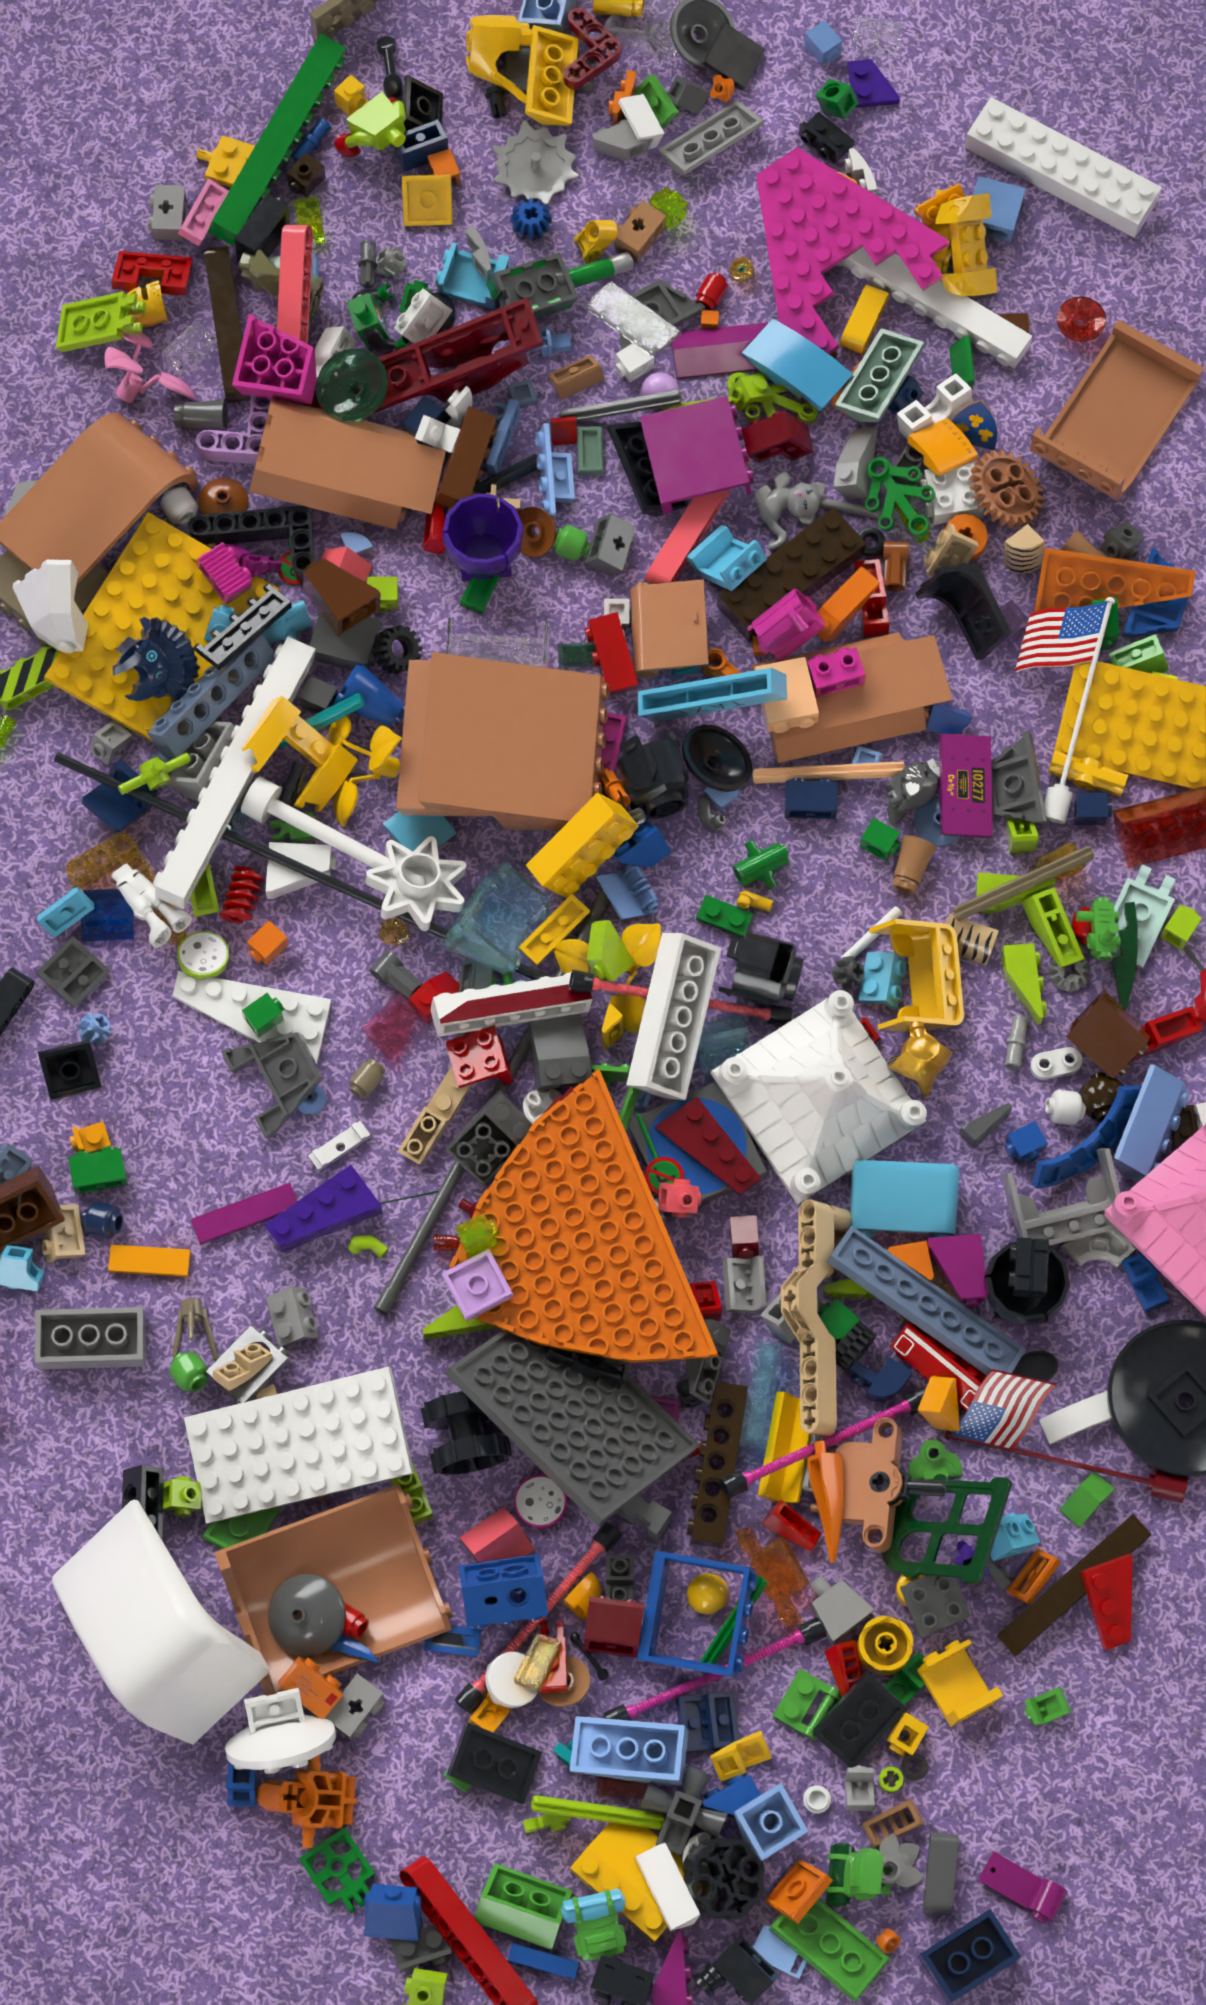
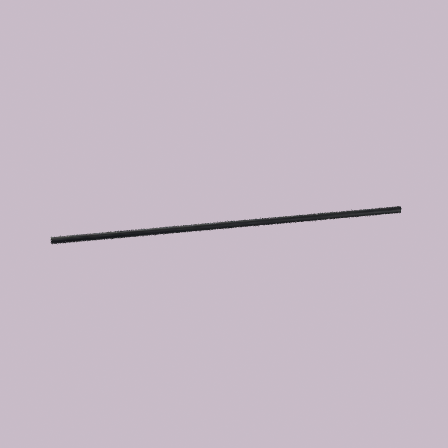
M59 752L54 758V762L119 791L118 785L125 783ZM138 788L126 793L128 796L185 822L187 821L190 812ZM228 829L225 830L221 837L381 910L384 900ZM409 912L395 916L418 927ZM432 922L429 930H427V932L532 980L548 976Z

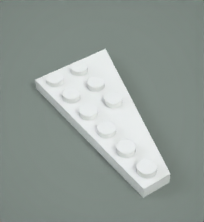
M178 971L173 992L174 999L200 1013L206 1014L218 1023L228 1026L255 1043L298 1032L302 1035L318 1065L331 999L219 978L205 977L203 980L189 977L184 972ZM268 993L272 999L276 997L284 1007V1011H282L284 1021L258 1038L244 1020L242 1009Z

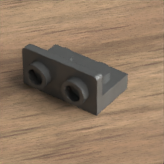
M434 1925L421 1929L419 1941L390 1939L399 1972L405 1971L406 1975L413 1974L414 1968L422 1969L421 1966L432 1963L433 1967L448 1963V1957L453 1956L451 1947Z

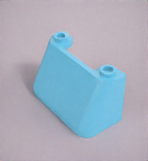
M874 1160L854 1162L851 1171L850 1213L852 1220L850 1227L853 1226L868 1238H871V1235L876 1234L877 1231L929 1233V1236L932 1238L956 1236L959 1167L953 1164Z

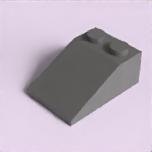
M580 1014L528 1022L536 1091L569 1089L571 1086L576 1087L580 1083L582 1084L587 1077L590 1078L592 1076L590 1055Z

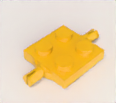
M222 135L217 148L212 153L199 148L196 153V159L209 162L205 173V180L210 179L219 185L231 188L255 145Z

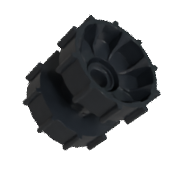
M463 1391L440 1395V1397L429 1402H424V1408H421L424 1428L436 1429V1431L448 1429L450 1438L449 1443L433 1448V1453L430 1454L434 1474L445 1476L469 1474L488 1468L491 1469L494 1466L509 1461V1456H512L509 1437L498 1435L497 1433L485 1435L483 1422L490 1418Z

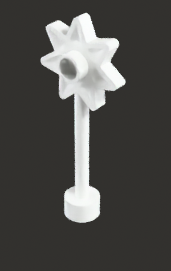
M260 776L249 788L241 806V813L262 824L272 814L372 867L373 869H369L366 873L365 883L367 886L386 894L381 907V918L389 919L409 912L422 931H427L430 928L435 909L450 912L462 911L464 898L453 885L464 877L466 863L458 860L439 859L435 837H427L414 851L409 850L394 840H389L386 843V856L281 802L279 798L282 788Z

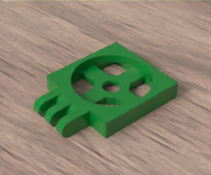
M345 1827L298 1858L329 1906L341 1898L352 1914L356 1910L350 1902L351 1900L355 1899L360 1908L365 1905L359 1895L364 1892L366 1896L370 1890L364 1882L376 1874ZM344 1843L351 1846L352 1849L342 1856L336 1855L330 1844ZM321 1851L327 1861L326 1867L315 1874L313 1871L314 1859L317 1853ZM359 1859L361 1861V1872L358 1879L353 1881L347 1872L348 1865ZM335 1861L342 1863V1869L339 1872L332 1870L331 1866ZM331 1877L339 1879L344 1888L340 1891H331L324 1888L322 1883Z

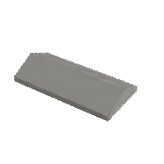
M736 100L660 148L659 153L675 173L687 174L764 125V120Z

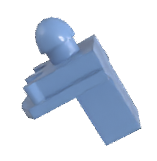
M545 326V328L539 329L544 345L531 350L534 352L541 350L542 357H552L553 353L571 351L569 333L551 335L549 326Z

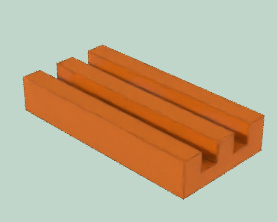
M1037 1548L1009 1586L1007 1593L1030 1606L1061 1562L1056 1557Z

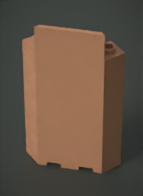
M272 397L249 492L396 529L398 521L403 522L406 508L432 514L446 451L417 443L415 436L408 431Z
M897 632L787 657L784 661L805 657L807 662L818 654L826 656L833 654L840 648L848 647L851 649L856 647L866 675L863 685L816 697L819 717L818 722L814 723L813 726L807 728L792 727L782 733L770 732L772 750L777 762L781 763L927 730L925 721L929 720L927 706L953 700L935 636L931 635L907 641ZM775 660L751 665L752 671H755L756 666L775 663Z

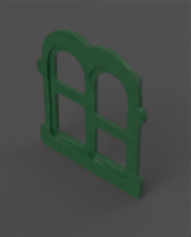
M938 1474L933 1479H927L944 1480L947 1487L946 1493H955L948 1520L945 1522L916 1520L912 1512L916 1500L921 1495H910V1500H903L900 1505L896 1506L892 1544L886 1552L882 1553L885 1564L891 1570L904 1574L908 1579H916L919 1575L961 1578L968 1584L981 1583L1009 1497L1012 1481L1006 1477H995L990 1482L949 1480L943 1474ZM969 1494L991 1495L985 1520L980 1525L959 1523ZM916 1532L931 1533L925 1557L921 1562H907L900 1557L903 1540L908 1535ZM943 1535L978 1536L976 1549L969 1565L935 1563Z

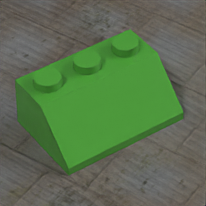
M494 1863L481 1894L474 1918L485 1927L493 1928L513 1937L535 1943L538 1946L552 1949L563 1921L561 1913L563 1901L569 1900L573 1891Z

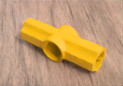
M1055 751L1048 770L1049 774L1062 777L1067 754ZM1072 756L1066 779L1073 781L1075 786L1079 788L1084 786L1085 790L1088 791L1097 789L1121 797L1128 775L1103 767V764L1095 759L1088 757L1079 759Z

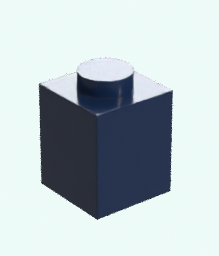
M1076 792L1074 799V825H1105L1108 817H1112V802H1108L1107 793Z

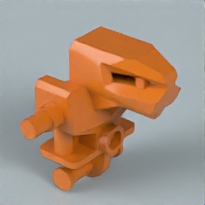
M321 1754L309 1759L307 1769H298L294 1781L268 1780L256 1788V1799L260 1806L268 1811L291 1813L292 1824L302 1827V1848H313L316 1828H324V1826L342 1828L343 1824H354V1804H358V1798H355V1786L358 1777L347 1776L345 1772L321 1771Z

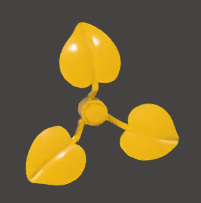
M349 715L330 724L327 740L334 746L338 744L343 746L344 744L371 757L369 770L373 774L354 777L349 782L344 780L334 794V814L339 824L343 827H346L347 821L353 813L358 800L356 782L371 779L380 780L381 776L390 778L397 776L400 762L398 758L390 757V755L402 739L388 727L379 726L371 739L370 749L372 752L348 742L346 739L351 732Z
M658 923L632 924L623 931L621 940L635 963L626 971L630 972V975L625 984L630 985L634 976L638 974V968L649 966L656 961L661 940V926ZM567 939L555 945L554 954L564 974L570 973L572 970L590 973L591 969L587 962L589 946L587 943L577 939ZM627 993L613 995L610 998L609 1004H612L623 1015L624 1029L638 1034L646 999L643 996H631L630 994L627 995Z

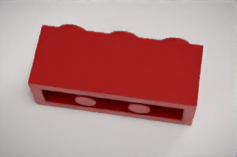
M618 612L589 619L587 628H584L586 640L588 643L592 642L595 651L591 652L593 664L595 667L599 666L602 678L609 684V696L637 689L639 684Z

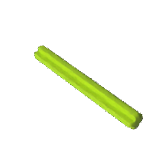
M538 1795L533 1796L531 1801L532 1811L659 1830L662 1829L664 1824L663 1814L657 1812Z

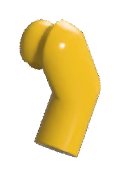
M744 890L738 894L736 903L742 909L752 906L770 913L774 901Z

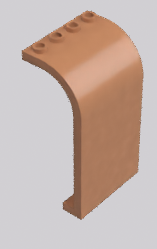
M1118 320L1111 336L1045 435H1041L1042 429H1036L1032 436L1030 451L1118 501L1131 487L1199 383L1204 367Z
M117 412L107 414L91 424L0 521V544L30 570L34 568L40 569L45 560H72L79 572L78 585L167 489L175 484L186 482L189 489L194 492L200 486L196 479L198 474L188 465L183 467L178 462L180 459L172 451L168 450L166 452L160 447L162 444L153 435L150 434L148 437L143 433V427L134 419L129 421L121 413Z

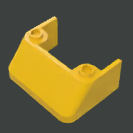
M893 919L869 928L870 933L890 935L893 951L899 956L908 957L912 1006L901 1008L896 1019L878 1024V1030L909 1032L908 1026L916 1021L923 1022L925 1030L949 1028L959 1025L964 1019L958 942L954 928L946 923Z

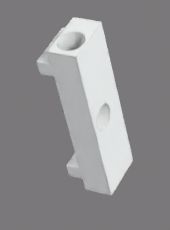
M361 1121L355 1122L350 1128L322 1147L313 1150L308 1155V1158L316 1166L318 1172H320L369 1139L371 1135ZM339 1145L345 1146V1149L343 1151H338L337 1147Z

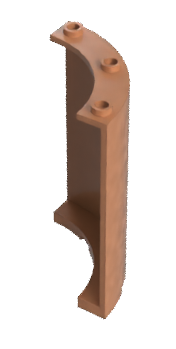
M400 1484L214 1552L247 1644L261 1653L271 1670L260 1681L266 1696L285 1691L280 1687L278 1681L298 1658L297 1655L287 1652L276 1642L268 1622V1610L273 1594L284 1581L293 1576L315 1574L333 1583L342 1595L344 1602L363 1613L365 1618L369 1620L368 1628L363 1636L359 1639L355 1637L352 1639L368 1647L375 1658L452 1630L449 1619L453 1618L451 1608L448 1602L443 1603L428 1565L433 1563L428 1547L422 1548L409 1511L414 1508L409 1493L403 1494ZM300 1610L297 1612L296 1615L298 1620L302 1618V1612ZM331 1650L309 1657L321 1667L318 1671L325 1677L369 1661Z

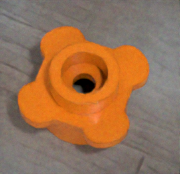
M715 75L710 96L713 99L720 98L723 102H728L735 90L734 81L731 78L724 79L721 75Z

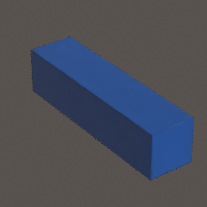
M513 1943L508 1957V1962L571 1980L576 1979L580 1962Z

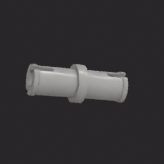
M1024 1016L1012 1017L1010 1037H1007L1006 1040L1008 1049L1004 1067L1011 1070H1019L1021 1068L1023 1049L1027 1046L1025 1036L1029 1019Z

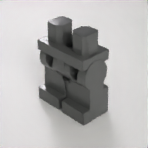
M638 1495L612 1515L618 1520L622 1516L627 1524H638L647 1530L648 1540L656 1545L659 1544L672 1524L671 1511L654 1500L648 1504L641 1495Z

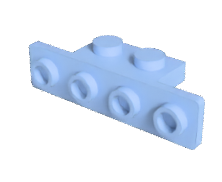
M544 423L535 436L536 447H539L540 452L537 457V468L541 470L539 492H543L541 508L554 519L556 515L555 502L573 503L575 499L571 453L551 452L549 424Z

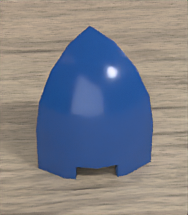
M932 704L926 728L940 734H955L966 728L973 717L966 711L948 704Z

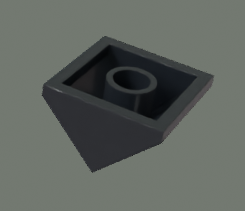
M409 75L404 76L403 104L406 120L403 123L406 131L435 120H439L442 126L443 93Z
M90 1040L38 1052L50 1100L101 1087Z

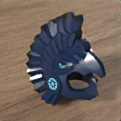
M143 617L139 619L143 627L140 632L141 639L134 640L131 637H127L116 649L122 655L112 667L113 676L133 667L139 675V680L132 685V693L125 695L127 699L143 701L150 697L162 698L167 694L174 703L180 700L187 693V689L195 683L193 679L199 677L198 670L201 667L196 663L198 659L194 654L195 649L191 646V640L185 637V632L179 630L177 625H172L168 621H162L158 617L150 620Z

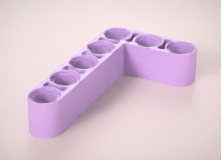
M251 396L247 433L204 430L200 432L196 438L200 457L208 461L256 464L258 452L253 451V449L260 447L264 428L256 429L255 427L260 424L265 425L271 399ZM261 402L269 403L268 405L263 407L258 405ZM207 443H212V444H214V445H213L212 447H210V448H205V447H203L204 444H207ZM231 445L239 446L235 450L228 449Z

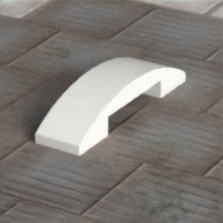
M1107 1391L1074 1403L1040 1419L1039 1422L1049 1445L1111 1420L1107 1403Z

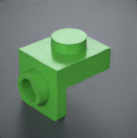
M1057 1687L1035 1698L1025 1700L1027 1706L1025 1707L1026 1715L1035 1726L1045 1725L1072 1713L1062 1687Z

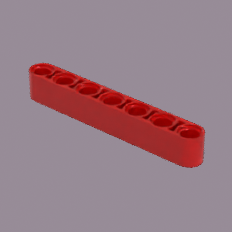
M420 1856L400 1871L399 1877L404 1887L417 1888L418 1896L421 1898V1909L494 2005H538L536 1998L429 1858Z

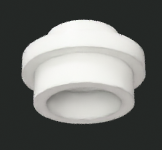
M812 1786L806 1790L803 1803L811 1813L820 1814L829 1808L831 1796L826 1788Z

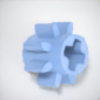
M89 1012L77 1025L80 1028V1038L83 1041L90 1040L91 1044L96 1042L100 1046L111 1034V1031L108 1030L110 1023L102 1014L93 1016Z

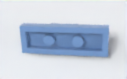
M510 399L508 406L504 403H496L497 410L502 411L503 414H492L496 416L495 423L499 424L493 441H491L493 446L490 449L487 461L485 463L482 462L480 466L487 467L489 475L493 476L499 473L521 414L517 400Z

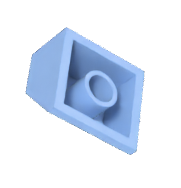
M782 1783L777 1784L734 1811L741 1836L745 1842L750 1844L751 1850L761 1861L809 1832Z

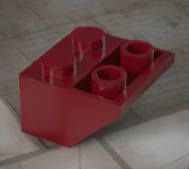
M606 1596L589 1597L583 1651L637 1658L644 1604L630 1599L619 1601L612 1600Z

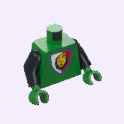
M389 283L384 284L377 290L375 288L359 290L353 295L352 300L347 302L356 332L369 351H396L409 346L407 343L410 340L404 336L397 342L391 339L379 302L377 301L378 299L380 302H385L395 295L387 292V289L391 287Z

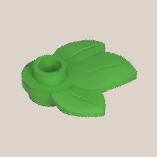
M930 1439L921 1445L919 1455L911 1460L908 1471L912 1479H933L938 1474H943L947 1478L948 1476L961 1477L962 1465L955 1454L946 1451L943 1443ZM931 1448H936L938 1451L935 1458H930L928 1454Z

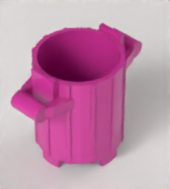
M793 589L756 618L747 629L748 631L751 629L755 630L760 643L757 646L765 655L771 652L777 658L775 660L776 663L784 661L824 629L825 624L816 611L817 606L808 595L805 597L800 591Z

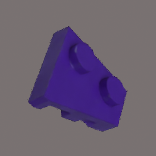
M872 59L847 61L849 84L852 86L859 102L855 108L899 104V95Z

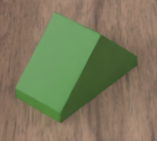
M1093 1472L1079 1485L1059 1511L1080 1528L1115 1488L1097 1472Z

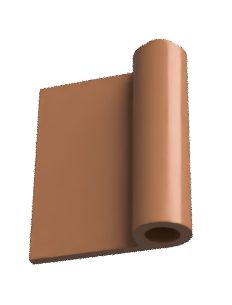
M704 579L658 584L645 582L635 584V587L630 589L633 664L636 677L639 679L655 678L659 675V670L709 666Z

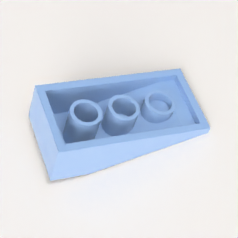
M576 1716L570 1772L683 1787L689 1732L685 1725Z

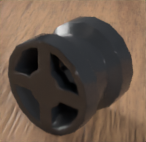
M688 1379L676 1386L677 1393L682 1396L681 1404L683 1408H692L704 1403L690 1394Z
M710 1962L705 1965V1969L701 1973H696L692 1976L710 1998L715 1994V1990L718 1987H723L727 1984Z

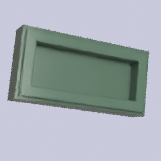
M602 426L577 427L578 475H603Z

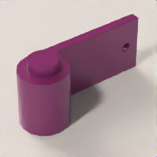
M992 1851L977 1880L1032 1912L1031 1917L1043 1924H1046L1047 1921L1053 1922L1068 1892L1059 1884L1045 1878H1039Z

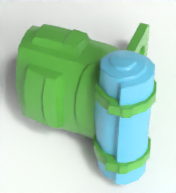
M619 1888L607 1889L604 1892L578 1898L576 1896L563 1901L561 1913L567 1923H574L577 1929V1934L574 1935V1942L578 1956L582 1957L583 1962L598 1960L601 1955L611 1957L624 1953V1947L627 1945L625 1930L622 1924H618L617 1919L618 1912L624 1911L625 1896Z

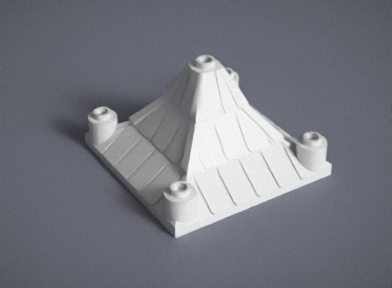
M844 990L833 992L824 1001L735 1057L727 1059L722 1065L710 1072L797 1205L851 1171L854 1162L868 1160L926 1122L927 1110L925 1106L918 1100H911L893 1071L887 1066V1062L852 1011L854 1006L852 996Z

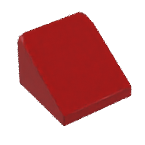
M576 417L551 419V436L554 446L577 443Z

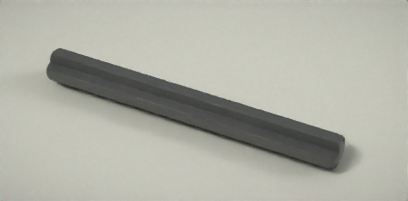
M679 390L561 410L559 418L574 416L576 417V422L677 405L682 401L681 393Z

